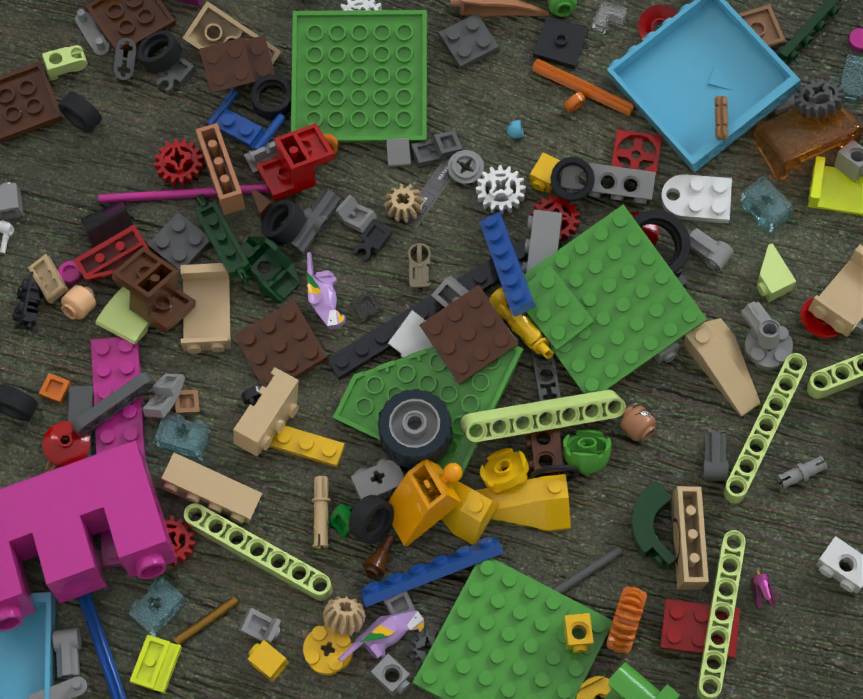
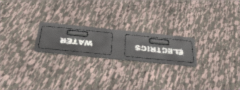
M451 157L442 160L421 190L420 196L423 197L422 213H416V220L408 217L409 222L407 224L417 228L452 177L449 176L448 161Z

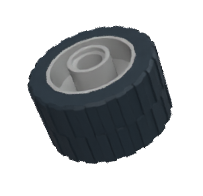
M407 389L393 395L384 404L385 406L381 409L378 420L380 441L388 458L391 461L393 460L398 466H403L410 470L424 460H430L434 463L440 462L449 451L453 434L451 416L446 404L437 395L427 390Z

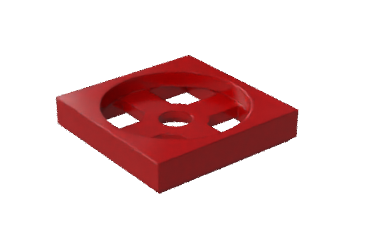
M617 129L611 166L626 168L619 162L618 158L627 159L630 162L629 169L636 170L639 169V164L643 161L651 162L653 164L643 171L657 173L662 136ZM625 139L634 140L633 147L630 149L619 148V145ZM643 141L650 142L655 148V153L644 152L642 149ZM639 152L641 156L635 159L632 157V153Z

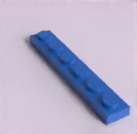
M499 211L479 221L508 305L512 314L516 317L535 308L536 305L504 218Z
M496 536L493 538L485 537L478 544L470 547H460L455 553L447 556H437L432 562L427 564L414 565L409 571L404 573L391 574L386 580L381 582L368 583L359 591L365 606L368 607L500 555L504 551Z

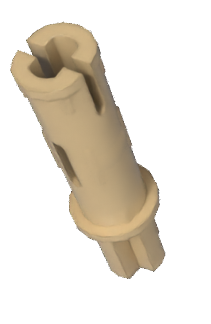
M317 476L314 478V498L312 499V503H314L313 547L319 549L322 546L323 548L329 547L328 503L331 502V499L328 498L329 479L327 476Z

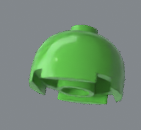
M578 430L576 435L572 437L568 434L563 440L564 459L569 466L578 468L579 472L584 475L596 473L605 468L610 460L611 439L608 437L607 440L603 437L602 432L595 430Z

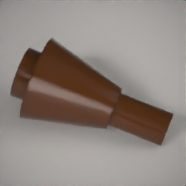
M387 535L382 545L362 564L367 575L373 578L384 576L389 550L395 541L392 535Z

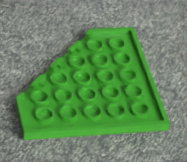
M434 346L428 349L425 348L398 360H392L376 366V368L354 374L333 418L380 440L378 420L380 418V411L385 406L384 404L393 395L407 389L427 390L437 395L446 404L452 422L453 434L449 451L436 464L440 465L443 470L447 464L457 463L462 468L463 477L479 442H472L467 438L460 428V421L466 414L496 409L524 349L519 346L515 347L459 385ZM478 424L473 425L469 431L475 430Z

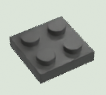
M477 13L438 32L440 40L460 70L499 51L498 44Z
M178 212L147 246L164 261L178 269L181 274V265H192L211 245V242L202 230Z

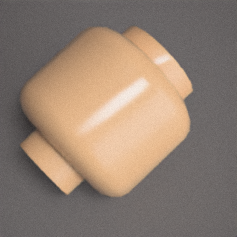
M73 286L61 299L63 313L73 320L85 318L96 306L95 294L87 286Z

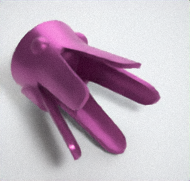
M757 570L758 575L750 579L754 588L755 606L757 605L758 609L762 607L761 590L765 599L769 601L770 605L774 606L775 600L772 591L778 600L780 598L770 583L769 574H760L759 570Z

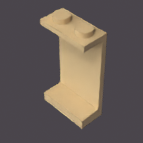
M861 244L855 249L851 259L820 296L816 295L808 309L815 317L822 319L832 326L835 331L842 333L846 337L863 319V246Z
M223 264L181 265L183 292L196 300V307L183 317V339H181V345L184 352L197 354L204 350L223 352L225 349H231L230 277Z

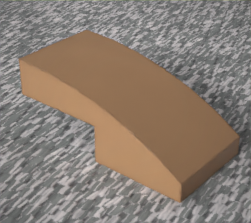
M181 390L173 407L164 418L150 417V420L172 419L198 414L200 412L198 390ZM149 395V401H150L155 395Z

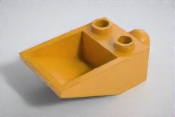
M430 460L421 461L407 472L388 502L394 510L392 525L405 547L462 503L450 483L457 482L462 477V468L457 463H449L442 470L440 465Z

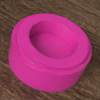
M862 28L853 30L848 39L851 49L857 52H863Z
M73 261L64 262L58 269L66 285H75L82 278V273Z

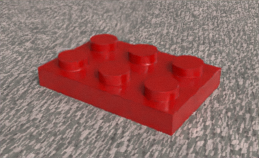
M666 599L660 649L703 655L711 605ZM735 608L727 659H735L740 615V609ZM715 612L717 619L721 621L728 619L725 612ZM711 636L714 644L721 645L724 643L721 636Z

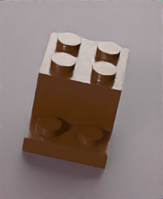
M265 35L248 40L239 38L199 49L211 94L231 88L238 90L253 86L263 76L276 75Z
M144 247L112 273V279L130 291L129 309L165 334L196 307V300L178 289L179 270Z

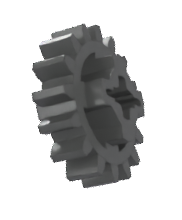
M820 79L819 82L811 80L809 85L803 83V88H797V93L794 94L795 109L799 110L800 115L806 113L807 118L812 115L816 119L820 115L827 118L828 113L836 114V109L843 108L842 104L845 103L844 88L840 87V83L833 84L831 79L827 82L824 79Z

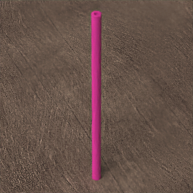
M265 184L239 185L242 194H252L251 191L253 189L260 193H269ZM214 187L100 194L98 195L99 204L117 203L119 201L133 202L195 198L197 196L200 197V194H203L205 197L217 195Z

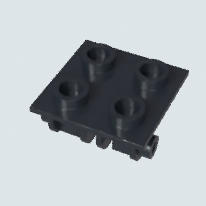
M31 271L28 278H23L22 285H19L16 299H19L18 306L14 309L12 320L16 321L14 329H17L22 324L24 325L23 328L32 330L33 326L36 325L37 313L39 311L36 307L40 305L42 292L36 283L31 284L33 271Z

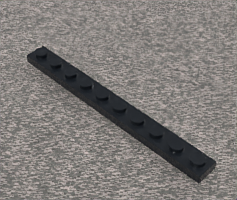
M523 240L514 244L521 267L523 262H528L529 254L524 252L525 243ZM492 258L456 279L468 291L479 285L483 292L500 283ZM430 295L328 357L329 359L326 362L338 380H341L392 349L393 347L387 343L412 310L427 320L445 307Z

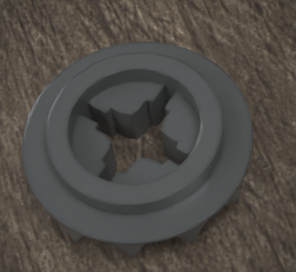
M426 629L416 633L412 640H410L409 656L417 667L421 668L427 656L425 651H421V648L425 647L426 640H429L432 647L439 634L437 631Z

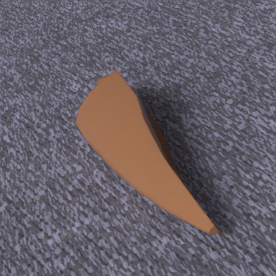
M450 0V6L461 7L460 15L472 16L476 13L480 18L491 16H549L548 11L521 0Z

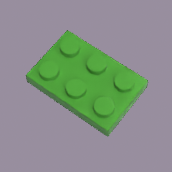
M550 265L528 282L536 307L526 311V313L556 351L594 323L593 318Z

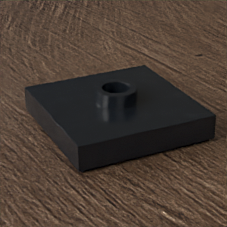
M547 16L533 51V57L575 69L588 36L589 28Z

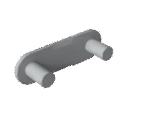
M79 9L75 17L77 26L94 53L99 56L106 55L110 50L107 40L91 15L83 9Z
M74 677L50 687V699H72L86 692L87 682L82 677ZM44 689L31 694L27 699H44Z

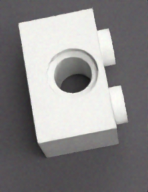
M835 536L818 560L816 566L824 576L828 578L833 577L839 581L843 589L858 594L863 586V554ZM839 563H847L851 571L845 572L841 570Z

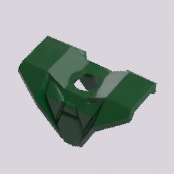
M249 236L246 242L240 246L251 266V269L246 272L258 282L259 292L277 303H281L299 286L300 280L294 263L279 250L277 244L272 240H268L265 237ZM262 262L271 264L272 268L268 273H261L258 270V266Z

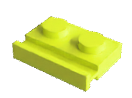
M147 634L130 682L165 694L182 646Z

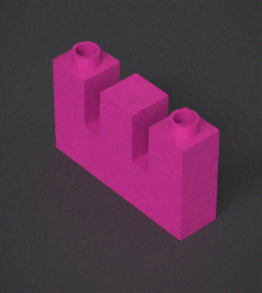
M136 440L0 489V631L15 629L23 623V617L36 613L23 564L24 560L39 555L46 585L59 603L107 587L93 535L111 530L118 557L130 578L138 576L141 579L157 577L166 571L167 564L177 561L147 461Z

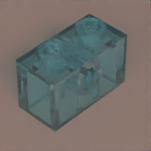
M764 175L743 190L740 199L742 207L747 212H751L756 217L758 224L762 228H766L770 233L789 220L795 208Z
M171 413V415L161 418L154 441L159 448L202 460L211 431L207 424L201 420L194 419L192 422L185 420L179 414Z
M163 577L159 581H154L149 586L148 593L142 599H137L131 605V611L128 613L141 628L154 637L187 603L185 597ZM154 603L160 604V608H153L152 605Z

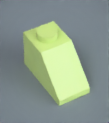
M773 243L768 245L757 281L758 292L762 297L765 296L768 302H771L793 291L796 283L795 278Z

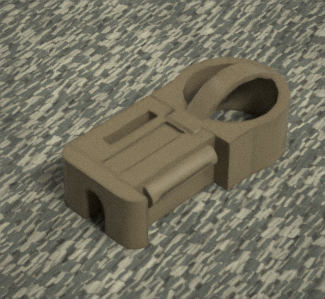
M416 243L408 250L410 290L418 291V288H422L423 291H429L431 289L429 283L431 251L427 245ZM416 250L417 262L411 258L412 253ZM422 250L428 254L427 259L422 261Z

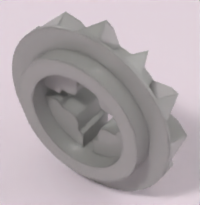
M470 150L458 151L448 161L449 176L454 179L455 183L460 182L463 185L467 183L474 184L476 180L481 178L484 171L482 158ZM470 163L471 171L466 170L461 174L462 167L460 165L466 166Z

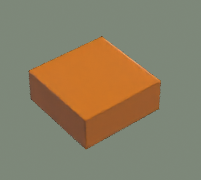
M48 373L38 394L40 397L62 405L72 384L69 380Z

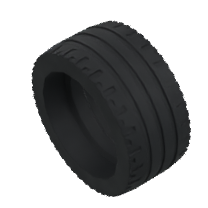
M648 210L634 216L633 218L640 227L654 224L664 228L671 235L675 245V254L667 265L674 274L677 273L685 264L690 251L689 234L681 220L673 214L662 210Z

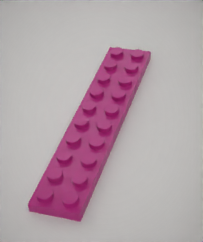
M121 337L91 340L94 405H96L141 374L139 341L134 345ZM142 396L95 428L97 454L136 440L146 459ZM111 530L100 533L103 568L123 566L118 557Z

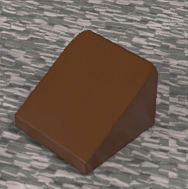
M253 189L251 193L262 222L272 204L268 198Z

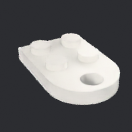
M698 175L674 176L665 183L662 189V206L666 212L673 214L680 220L729 224L732 178ZM670 192H675L679 198L672 201L666 195Z

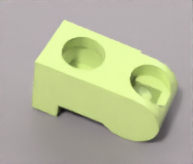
M77 45L42 53L49 81L56 80L59 75L68 72L83 70L88 64L82 47Z

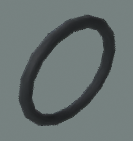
M553 465L533 471L529 478L533 479L536 475L547 471L567 470L574 472V474L566 477L568 482L577 478L580 472L578 468L573 466Z

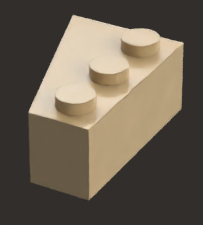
M275 367L271 372L272 380L268 386H262L258 391L261 397L254 406L249 405L233 429V444L257 457L263 450L269 448L272 438L283 431L286 421L290 417L293 418L299 409V405H297L299 380Z

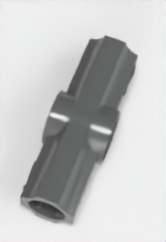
M324 189L313 206L304 211V225L297 237L288 243L287 246L298 255H304L315 238L321 236L326 230L329 218L340 204L341 198L333 191Z

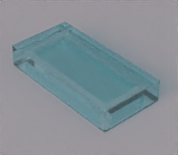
M847 54L840 87L844 88L846 98L859 101L863 92V57Z

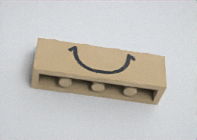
M677 486L670 495L672 497L671 512L677 590H702L709 582L701 487Z

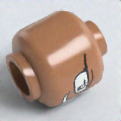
M630 406L621 415L623 419L620 427L634 441L642 440L644 442L656 431V419L642 406L635 408Z

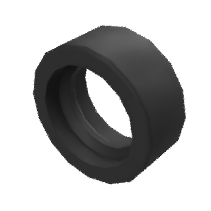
M164 30L147 36L138 46L137 50L138 59L145 69L151 73H160L170 69L177 63L182 53L181 45L174 35ZM167 47L161 54L152 57L156 51Z
M267 75L254 83L251 88L250 97L253 109L259 116L264 119L274 120L278 113L286 116L291 111L292 88L285 78L279 75ZM269 88H279L285 92V100L278 106L267 107L260 103V94Z
M69 92L58 105L61 113L72 124L86 133H91L102 120L99 111L88 100L75 92Z
M573 156L557 162L552 169L550 177L552 188L556 194L568 201H577L588 196L593 189L595 181L594 172L589 163L582 158ZM571 165L579 166L586 174L585 186L580 191L574 193L565 191L559 183L561 171Z
M283 199L276 202L266 212L262 220L261 230L263 235L277 245L283 246L290 243L297 237L304 225V211L290 200ZM287 217L285 223L279 228L281 222Z
M0 384V412L21 421H30L38 406V402L32 396L17 388Z
M376 495L363 497L355 505L349 517L348 527L350 533L366 544L379 542L391 528L394 519L393 507L389 502ZM376 511L374 520L372 521L370 526L366 528L370 517Z

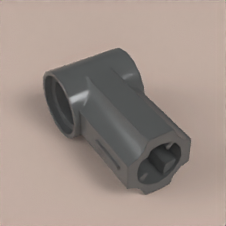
M717 432L705 434L702 480L727 482L729 467L728 460H726V435Z

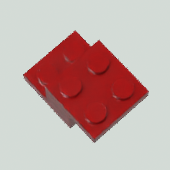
M317 123L274 138L277 157L256 164V168L271 197L276 201L316 186L314 167L335 160V155Z

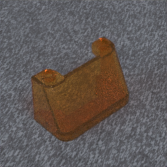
M843 104L842 109H836V114L828 113L827 118L820 115L818 119L813 115L807 118L806 113L800 115L799 110L793 109L769 121L762 120L757 123L752 138L776 179L780 181L788 177L787 171L793 167L795 169L799 168L801 162L837 146L842 149L852 140L859 144L863 134L861 122Z

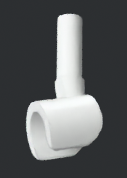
M1 220L0 233L3 236L0 253L5 254L9 236H12L14 233V227L9 222Z

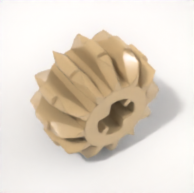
M400 183L398 190L392 187V194H386L385 196L387 202L384 203V206L388 210V216L390 218L395 216V221L397 222L404 218V221L408 223V217L416 220V213H422L423 197L420 196L418 189L413 190L411 184L404 188L403 184Z
M337 596L335 600H329L323 611L325 628L331 629L332 634L338 632L341 636L343 634L352 636L353 632L358 633L365 622L363 604L357 603V599L350 600L347 596L345 598Z

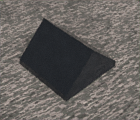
M123 201L80 218L93 248L133 225Z

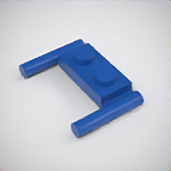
M232 89L207 121L206 125L217 123L222 134L254 151L265 147L286 118L278 113L266 131H264L261 126L229 110V107L239 95L237 91Z

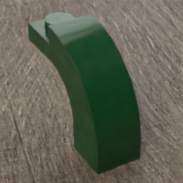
M655 480L641 493L636 501L631 519V536L636 550L643 559L651 553L653 562L661 568L663 566L668 571L675 565L676 558L657 538L653 522L671 504L672 497Z

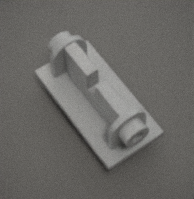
M275 141L267 143L265 147L255 151L250 150L244 154L253 173L257 172L256 164L277 157Z

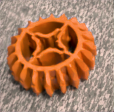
M626 586L623 588L606 643L608 649L620 654H628L631 651L647 599L646 592L636 587Z

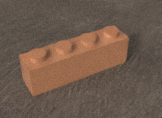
M215 123L195 129L223 215L246 209L243 195L218 124Z

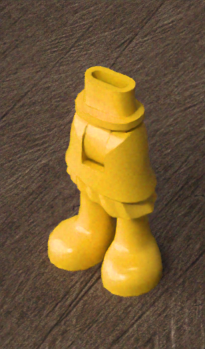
M503 288L497 289L490 296L489 301L500 317L508 323L512 332L518 334L531 350L537 354H542L546 359H550L554 352L549 348V340L545 338V335L525 312L514 317Z

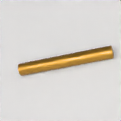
M235 596L231 597L174 636V641L176 644H182L240 603Z

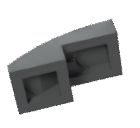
M455 130L434 134L432 140L411 144L410 151L418 168L449 158L456 152L462 151V146Z

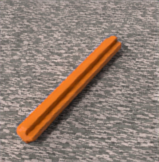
M536 59L533 63L532 71L576 92H581L583 95L627 116H630L634 110V103L540 59Z

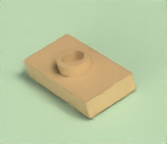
M47 254L28 267L30 273L33 271V278L49 303H53L69 290Z

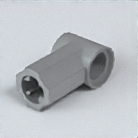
M698 228L689 235L690 250L702 257L705 264L714 271L720 272L734 255L733 249L723 241L716 242Z
M753 301L747 304L741 311V315L758 337L759 345L768 350L776 348L780 339V324L770 318L759 302Z
M72 628L53 631V648L57 657V677L59 679L80 677L79 650H81L82 646L80 629Z

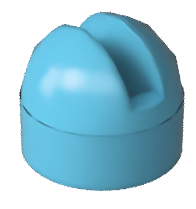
M521 120L512 121L508 124L507 134L513 139L524 137Z

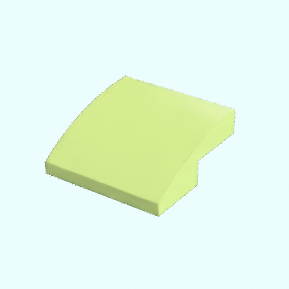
M122 287L100 313L96 324L135 345L148 332L150 323L129 309L130 291Z

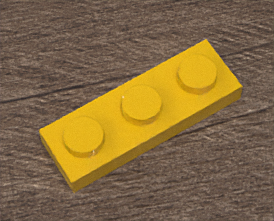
M285 426L280 434H276L272 438L270 448L338 468L345 443Z

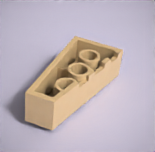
M173 453L158 487L193 503L205 506L217 514L222 513L230 516L232 521L243 524V522L248 524L262 495L257 490L176 453Z

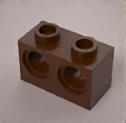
M559 428L532 432L526 436L527 450L532 451V458H528L529 473L543 468L539 465L543 460L551 462L552 466L563 465ZM539 438H547L549 443L540 445L537 440ZM564 470L547 471L536 475L535 478L562 475Z

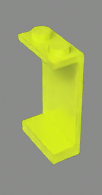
M816 156L812 170L807 207L863 216V176L855 182L837 168L824 166L826 157Z

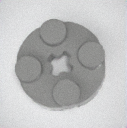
M781 326L778 346L771 349V351H767V349L759 345L758 337L751 329L746 337L744 350L747 358H750L756 367L763 370H775L780 368L786 358L792 353L793 342L787 328Z

